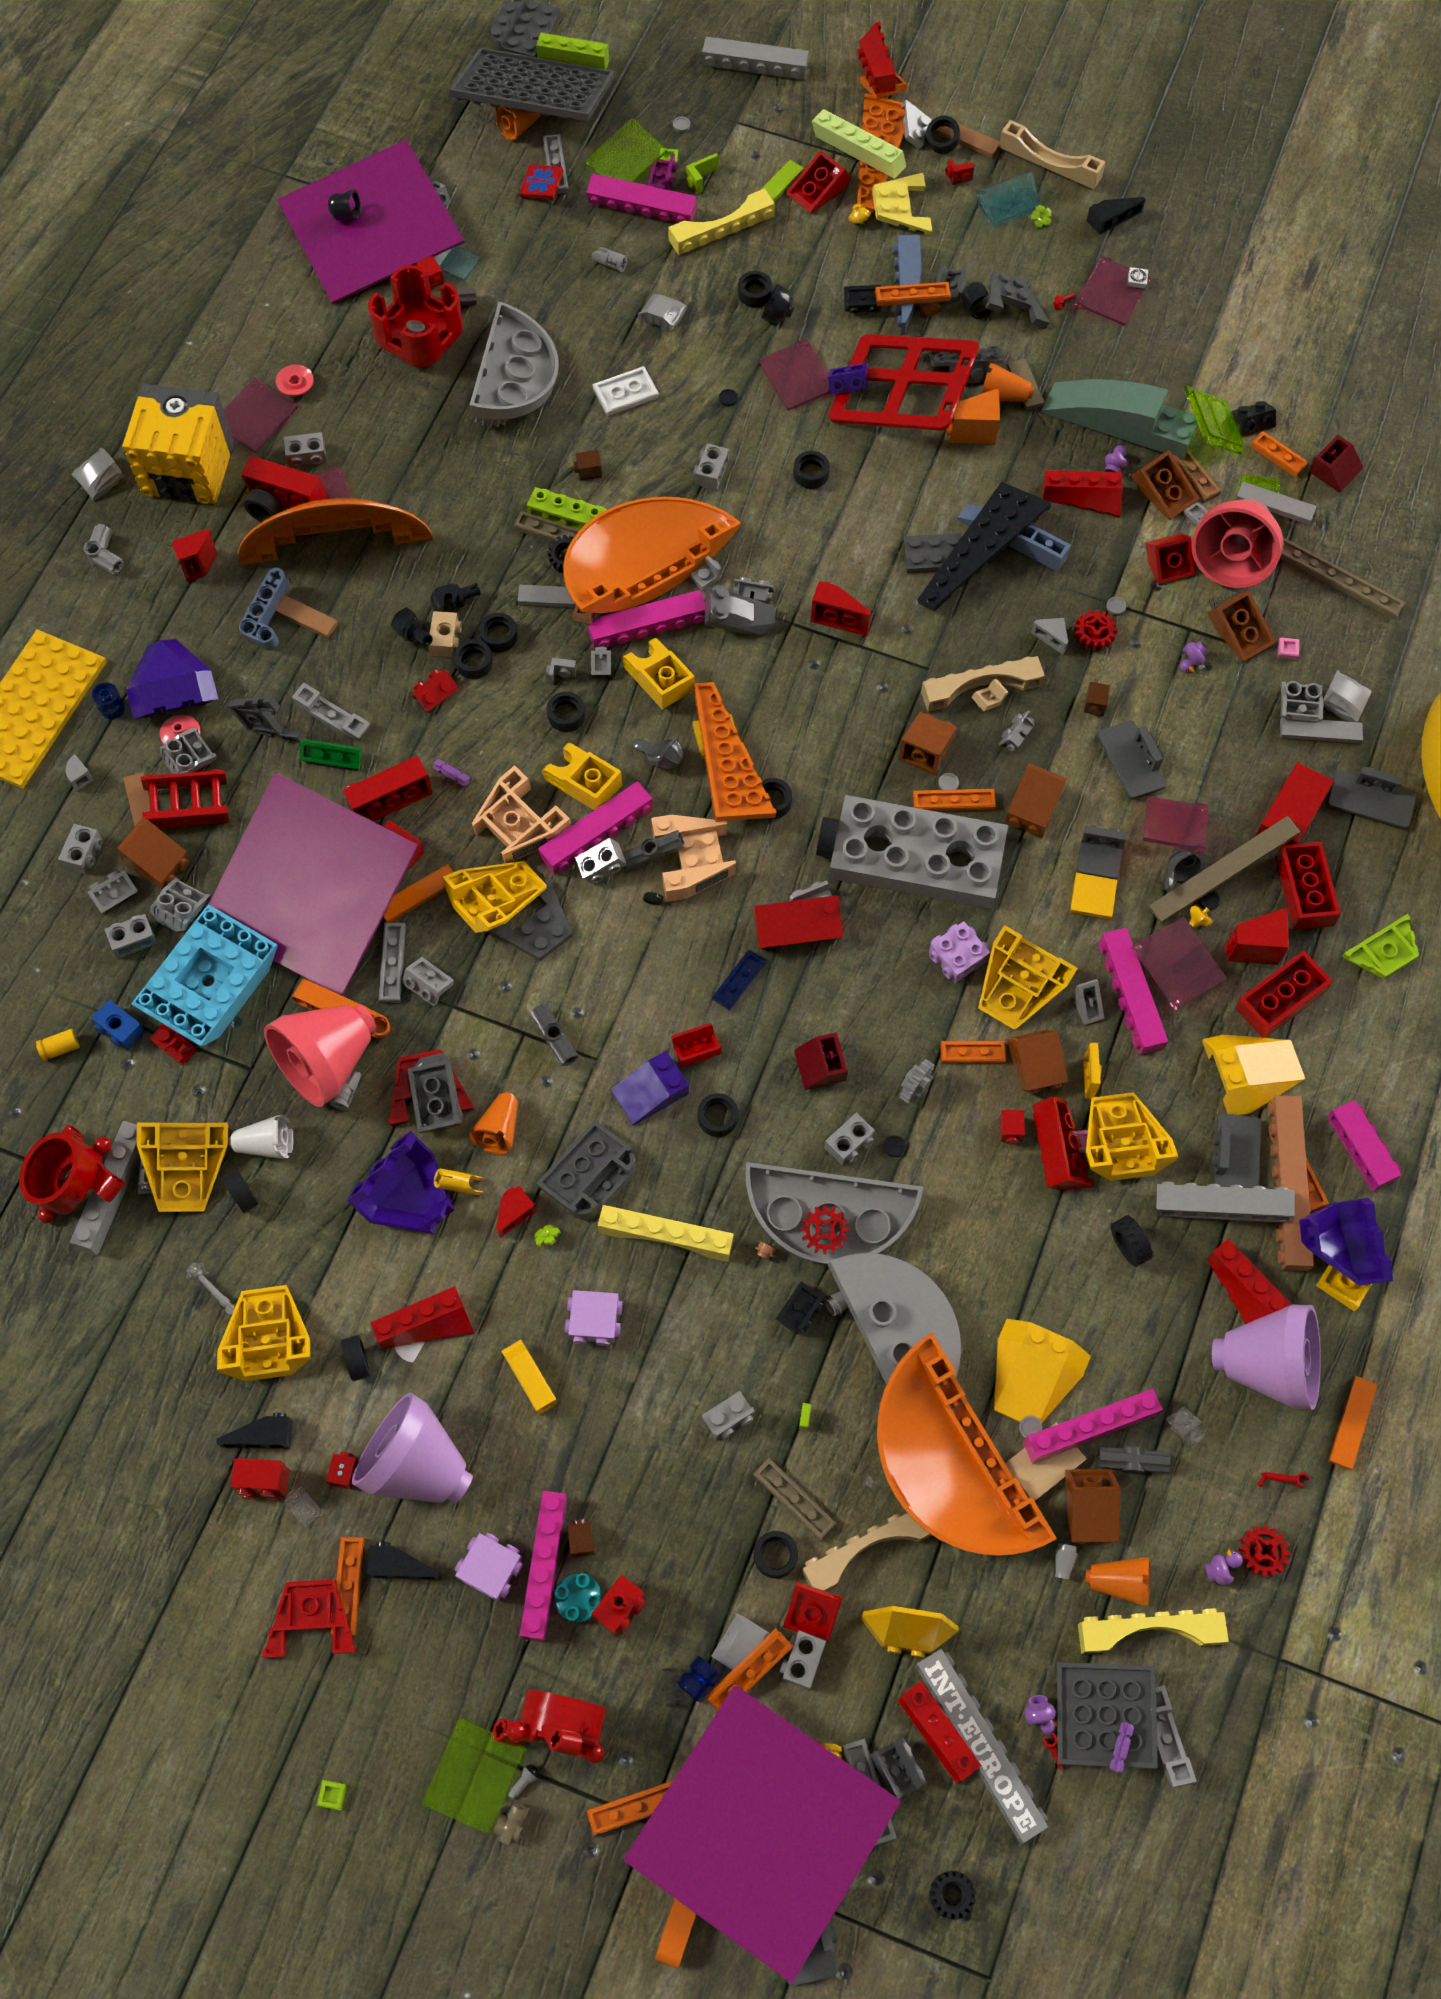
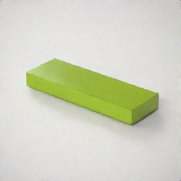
M789 160L762 189L765 188L775 203L801 175L804 167Z

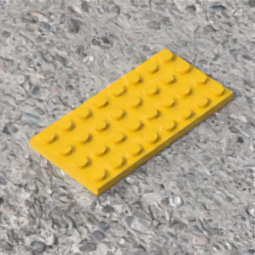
M36 629L0 682L1 780L21 789L25 787L107 663L105 657Z

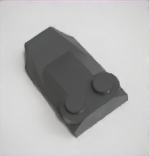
M715 585L713 588L708 587L706 590L705 625L761 637L766 630L775 625V606L731 593L722 585Z
M444 1053L419 1058L416 1065L408 1069L418 1133L436 1132L461 1125L463 1112L459 1108L450 1059Z

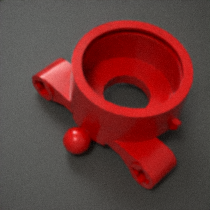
M67 1124L61 1133H52L44 1136L29 1150L21 1166L19 1185L22 1195L28 1202L42 1207L38 1212V1218L42 1223L48 1224L53 1222L56 1214L65 1215L72 1213L91 1188L99 1197L107 1202H111L125 1185L124 1181L110 1172L103 1164L102 1155L108 1153L112 1148L109 1138L99 1137L95 1140L93 1147L83 1141L84 1135L77 1128ZM71 1169L70 1174L63 1185L64 1177L66 1176L67 1172Z
M527 1689L519 1721L499 1719L493 1728V1738L497 1742L515 1747L525 1741L533 1743L534 1741L544 1740L552 1751L570 1756L584 1757L589 1762L596 1764L604 1757V1749L599 1745V1740L607 1709L579 1699Z

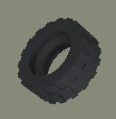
M1126 1215L1111 1224L1110 1229L1114 1241L1122 1255L1132 1266L1138 1267L1152 1259L1153 1250L1148 1238L1134 1218Z

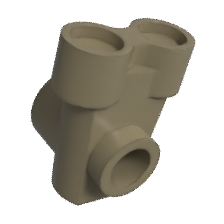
M518 1802L517 1805H512L508 1816L504 1814L500 1816L494 1828V1833L500 1836V1842L511 1845L514 1841H519L524 1831L521 1824L526 1818L530 1807Z

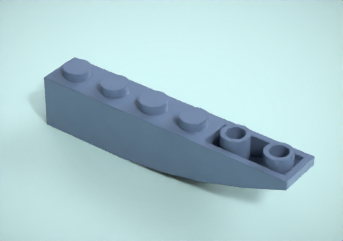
M898 235L897 243L893 245V254H897V257H894V269H897V272H895V283H898V285L919 284L921 273L920 235ZM916 303L896 305V312H900V315H897V327H900L901 335H905Z
M967 504L957 517V520L970 526L983 507ZM1030 524L1025 528V532L1022 535L1019 534L1010 542L1009 547L1059 572L1068 558L1071 545Z

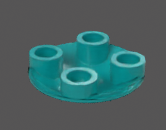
M584 1573L566 1577L556 1587L554 1593V1601L558 1613L564 1619L575 1623L591 1619V1613L602 1600V1593L598 1583Z

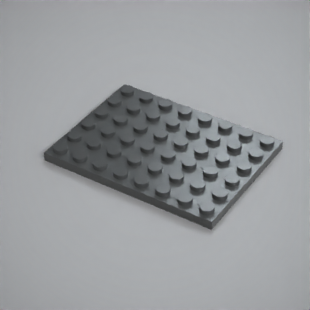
M480 47L450 88V97H454L457 100H471L478 104L488 103L494 107L505 106L511 110L521 109L528 113L538 112L545 116L555 115L562 119L572 118L579 122H586L590 120L612 83L615 71Z

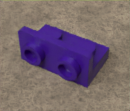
M867 363L830 369L828 381L831 394L867 389Z

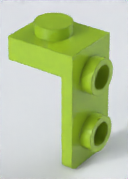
M717 153L686 166L687 184L690 188H693L696 194L703 191L702 176L719 168V156Z

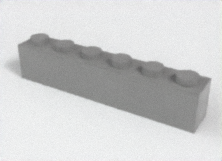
M706 36L702 50V66L805 80L809 51Z
M127 1121L122 1122L104 1163V1166L122 1179L125 1185L111 1202L105 1201L92 1190L70 1240V1243L76 1250L98 1256L140 1159L137 1148V1124Z
M1173 1182L1157 1184L1156 1216L1293 1223L1295 1190H1289L1287 1187L1266 1189L1264 1186L1243 1188L1241 1185L1221 1187L1218 1184H1208L1207 1186H1198L1196 1183L1175 1185Z

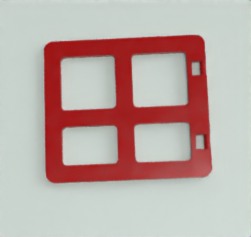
M875 334L863 335L857 344L849 366L864 364L872 348L908 350L900 369L868 367L867 381L895 383L882 412L845 410L852 392L836 394L828 413L830 421L834 423L923 430H946L951 424L956 406H958L971 373L972 365L980 350L979 343L974 340ZM924 351L961 353L956 368L951 373L915 370ZM964 360H969L967 366L963 365ZM910 384L948 386L936 416L897 414ZM946 405H952L950 411H945Z

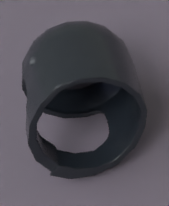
M349 190L342 194L335 193L330 196L328 210L333 219L345 221L359 217L361 202L357 190ZM351 194L355 202V208L353 210H350L349 199Z
M979 282L968 284L961 294L963 304L975 319L986 318L992 312V310L986 309L983 312L974 314L970 310L971 306L980 303L989 293L986 287Z

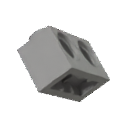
M322 432L284 437L285 455L289 467L327 463Z
M707 443L705 450L700 452V463L695 465L693 476L695 477V485L717 491L729 462V449Z
M73 824L58 858L63 869L87 875L89 868H92L94 865V857L97 850H100L103 841L99 832L96 829Z
M611 838L575 857L583 879L592 884L601 882L604 877L620 871L623 866L627 865L619 843Z
M145 914L133 916L130 920L112 924L109 928L105 929L111 949L117 959L158 944L152 926ZM140 929H144L143 932L137 933ZM124 936L122 940L117 941L119 937Z
M856 1112L825 1141L824 1148L843 1166L847 1162H853L859 1155L858 1151L863 1147L865 1149L873 1143L875 1130ZM860 1130L864 1133V1136L857 1137L853 1132ZM846 1145L849 1150L841 1151L838 1149V1146Z
M798 1631L797 1636L792 1635L791 1637L792 1652L789 1660L784 1658L779 1673L784 1674L783 1681L810 1690L826 1641ZM809 1642L812 1645V1652L810 1654L801 1653L799 1644ZM794 1665L802 1666L805 1671L804 1676L801 1678L794 1677L791 1673V1668Z

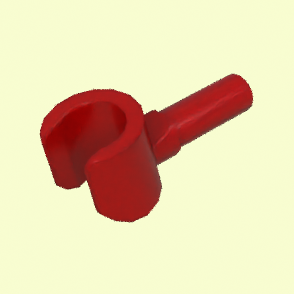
M1072 293L1063 297L1056 295L1053 302L1055 310H1061L1065 306L1064 302L1074 298L1075 294Z
M1051 1733V1737L1054 1740L1053 1744H1048L1043 1736L1042 1744L1044 1748L1050 1750L1058 1768H1064V1765H1058L1057 1736Z

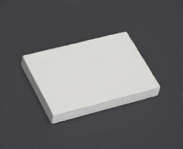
M644 366L593 384V390L607 416L659 398V393Z

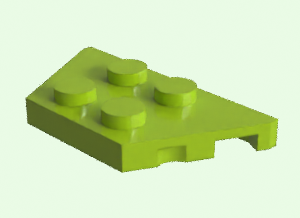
M1406 914L1345 952L1342 957L1378 977L1386 979L1419 957L1418 948L1415 945L1414 932L1411 931L1409 924L1410 916Z

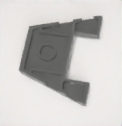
M992 272L989 279L986 309L1000 313L1004 308V302L1027 310L1032 324L1043 328L1049 325L1048 318L1025 281L1021 278L1009 276L1004 272Z
M272 695L231 700L228 708L249 731L268 737L274 734L279 736L282 741L290 743V740L299 742L298 746H300V740L307 739L301 731L282 728L277 722L278 719L270 712L277 713L280 705Z
M548 878L544 881L547 889L538 896L545 904L543 908L514 930L505 923L487 931L500 937L504 942L515 945L519 950L539 961L543 960L573 936Z

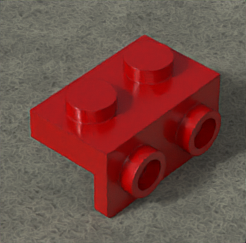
M436 669L428 675L430 679L427 682L423 683V681H420L412 687L414 691L410 695L416 697L426 712H429L459 689L446 669L440 672Z
M711 1023L671 1036L674 1052L681 1067L722 1054L721 1046L714 1034Z

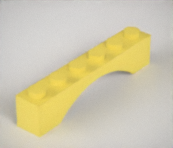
M764 188L748 195L740 208L724 218L708 222L682 221L668 227L669 241L678 255L689 252L774 217L775 203Z
M603 1205L598 1222L599 1234L617 1238H634L662 1242L693 1251L707 1258L729 1262L734 1240L733 1233Z
M1213 1608L1202 1610V1614H1193V1610L1179 1611V1615L1170 1616L1169 1612H1157L1155 1617H1146L1145 1613L1132 1614L1130 1619H1122V1615L1107 1616L1108 1620L1100 1621L1097 1616L1085 1617L1084 1622L1078 1624L1081 1654L1105 1653L1125 1636L1145 1630H1165L1177 1633L1192 1640L1199 1646L1224 1645L1229 1642L1225 1613H1217V1610Z

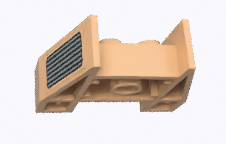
M515 765L499 778L472 822L476 835H479L484 829L488 828L507 847L501 852L504 863H511L538 851L539 847L571 826L570 818L556 805L540 818L520 799L531 790L529 779Z
M679 815L651 818L654 839L679 830L685 843L684 848L677 850L681 870L662 873L666 902L688 899L736 874V861L723 862L718 837L727 835V821L715 822L713 819Z

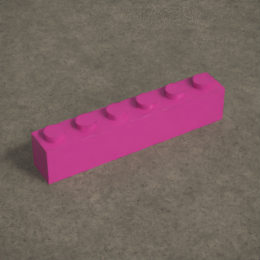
M593 173L586 192L588 203L595 206L602 205L613 210H625L628 213L656 217L663 221L670 220L677 223L682 221L693 222L697 209L696 196Z
M701 590L593 618L592 623L587 624L594 650L595 647L608 648L609 646L624 644L634 639H643L649 635L662 634L675 628L680 629L690 624L702 623L705 621V601Z
M637 781L539 847V858L553 875L565 871L571 863L576 861L575 857L606 839L615 837L621 829L631 826L640 816L649 814L653 808V798Z
M1123 928L1103 933L1098 942V948L1106 959L1105 968L1108 973H1111L1112 987L1118 993L1120 1009L1125 1012V1023L1128 1030L1131 1029L1134 1048L1138 1049L1140 1055L1164 1050L1168 1039L1128 929Z
M1150 1389L1028 1435L1023 1444L1032 1464L1153 1419L1161 1413L1163 1408L1154 1389Z
M542 1492L519 1635L521 1639L539 1642L546 1641L568 1499L565 1493Z

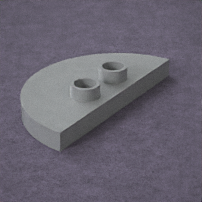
M498 302L467 416L487 420H505L524 416L544 404L553 391L559 368L555 345L547 332L534 319L508 304Z
M746 1162L745 1174L748 1198L762 1228L771 1239L789 1253L819 1264L827 1265L832 1260L852 1254H879L888 1248L902 1235L913 1220L923 1192V1187ZM824 1205L827 1206V1211H831L835 1207V1214L842 1212L841 1220H848L844 1228L850 1229L848 1233H844L848 1238L847 1241L841 1240L843 1247L840 1249L836 1246L835 1253L828 1249L826 1255H823L822 1249L814 1253V1246L807 1248L809 1241L802 1240L806 1233L800 1232L801 1228L806 1227L802 1220H809L807 1213L815 1214V1207L823 1211ZM826 1215L819 1216L822 1220H829L831 1218ZM811 1223L810 1234L812 1237L816 1233V1228ZM831 1224L829 1226L827 1225L826 1227H823L821 1225V1231L819 1236L821 1234L823 1235L824 1233L829 1235V1229ZM839 1224L834 1227V1233L838 1237L840 1235ZM821 1240L819 1242L822 1245L832 1244L828 1240Z
M875 1253L843 1256L827 1264L886 1385L892 1372L905 1354L931 1332H933L958 1373L961 1357V1339L956 1316L946 1296L926 1274L903 1260Z

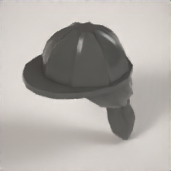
M677 737L664 740L655 745L641 739L632 741L634 747L638 751L644 752L647 755L648 761L655 765L657 769L673 770L683 760V750L678 743L679 739Z
M1182 847L1174 851L1169 857L1168 874L1164 881V890L1172 891L1175 882H1186L1210 866L1209 855L1203 850L1190 847Z

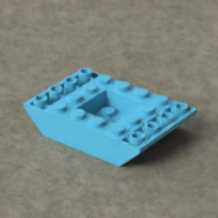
M208 904L131 1005L203 1047L222 1035L267 975L278 945ZM213 978L215 980L213 985L204 986L206 979Z

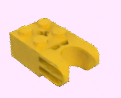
M654 638L648 642L650 657L639 658L630 652L624 655L622 659L627 672L663 710L694 691L695 676L671 650L669 651L657 638Z
M568 743L563 747L564 758L570 763L569 765L558 767L548 764L542 770L546 781L592 810L609 801L623 786L622 772L591 752L583 751L572 743Z

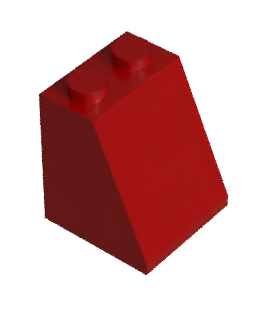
M1281 909L1237 924L1234 931L1230 932L1229 940L1225 941L1224 952L1228 953V961L1278 965L1289 948L1288 909Z

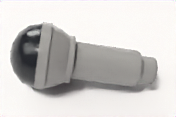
M530 1764L523 1768L522 1777L508 1794L510 1798L514 1800L529 1783L538 1779L539 1771L536 1766Z

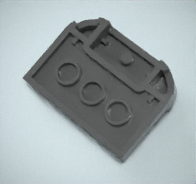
M505 0L491 26L493 44L497 47L498 51L537 57L536 44L540 33L550 34L560 15V8L532 0Z
M594 1120L538 1180L536 1185L566 1208L573 1217L589 1221L601 1213L603 1205H608L631 1180L638 1165L630 1146Z

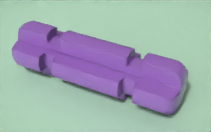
M440 759L434 762L433 769L439 773L441 771L442 775L454 782L457 781L463 787L468 785L470 780L468 775L461 774V771L449 764L445 765L446 763Z
M1121 1723L1119 1729L1120 1736L1117 1737L1113 1752L1114 1759H1111L1110 1763L1111 1771L1123 1772L1125 1765L1123 1761L1126 1760L1131 1742L1129 1738L1130 1736L1132 1737L1134 1726L1131 1724Z

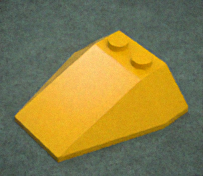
M525 861L462 869L442 877L452 907L475 933L488 931L507 923L547 889L544 881Z
M1004 925L993 942L978 1009L1016 1030L1064 990L1078 968L1062 958H1057L1023 938V935Z
M1219 1035L1202 1040L1208 1059L1215 1060L1226 1091L1223 1102L1228 1114L1249 1115L1272 1101L1274 1096L1282 1095L1305 1080L1291 1040L1236 1035Z
M1134 1092L1091 1098L1086 1156L1092 1171L1110 1181L1154 1176L1178 1159L1173 1139Z
M137 1123V1148L158 1212L205 1211L228 1146V1123Z
M287 1285L241 1291L217 1350V1371L243 1381L293 1375L311 1359L310 1337Z
M1006 1319L997 1343L993 1411L1018 1422L1024 1417L1031 1415L1037 1417L1042 1423L1083 1377L1091 1355L1074 1341L1034 1323Z
M897 1606L863 1611L861 1620L881 1647L887 1648L888 1653L901 1654L902 1651L911 1652V1656L925 1658L926 1654L930 1655L959 1630L958 1625L941 1613Z

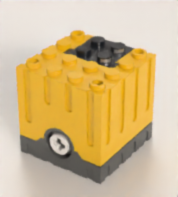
M142 383L122 445L123 450L126 451L127 460L131 463L130 467L133 475H136L135 480L138 487H140L141 494L164 497L166 499L173 498L204 504H216L234 445L219 393Z

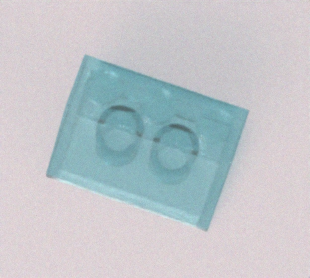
M1023 172L976 191L980 209L993 227L1036 210V206L1041 205L1033 172Z

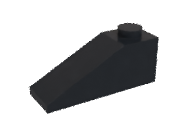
M1144 197L1103 200L1089 208L1087 222L1100 235L1142 213L1146 199Z
M273 1413V1416H265L217 1438L216 1443L221 1448L290 1449L293 1421L285 1413Z
M376 1542V1546H369L367 1575L370 1578L441 1580L442 1575L438 1571L396 1547L390 1546L391 1543Z

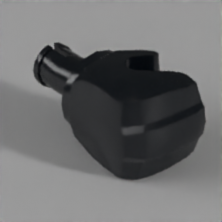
M452 583L436 588L430 597L433 610L445 612L444 603L447 599L452 600L453 609H455L457 604L459 607H463L466 599L481 595L480 588L477 587L478 584L474 583L460 588L457 584L453 585Z
M405 607L394 615L391 627L405 642L419 641L423 646H429L432 643L433 637L425 632V624L417 619L411 609Z

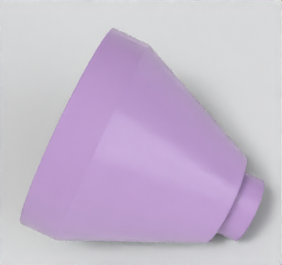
M1290 1305L1226 1332L1224 1339L1215 1338L1212 1345L1214 1370L1225 1371L1227 1378L1292 1409L1314 1410L1318 1401L1321 1371L1320 1336L1314 1307L1312 1305Z
M408 1393L394 1405L373 1434L355 1468L352 1484L369 1495L442 1503L448 1499L455 1504L467 1491L473 1475L465 1471V1460L429 1405L414 1394Z

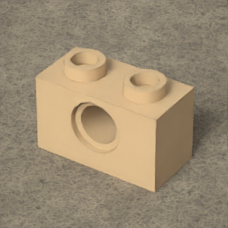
M433 611L430 635L433 637V640L428 646L430 656L454 657L455 650L459 646L457 633H461L462 627L461 621H458L457 613Z

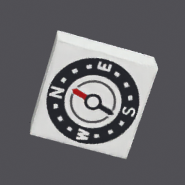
M1130 267L1127 286L1146 289L1148 270Z

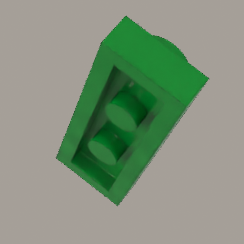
M308 739L300 740L299 760L352 769L361 768L362 748Z

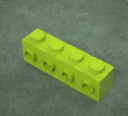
M540 33L536 44L538 58L600 69H607L609 63L608 44Z
M535 487L527 503L528 513L579 530L594 517L607 510L599 505L595 506L583 500H576L566 495L556 494L547 489Z

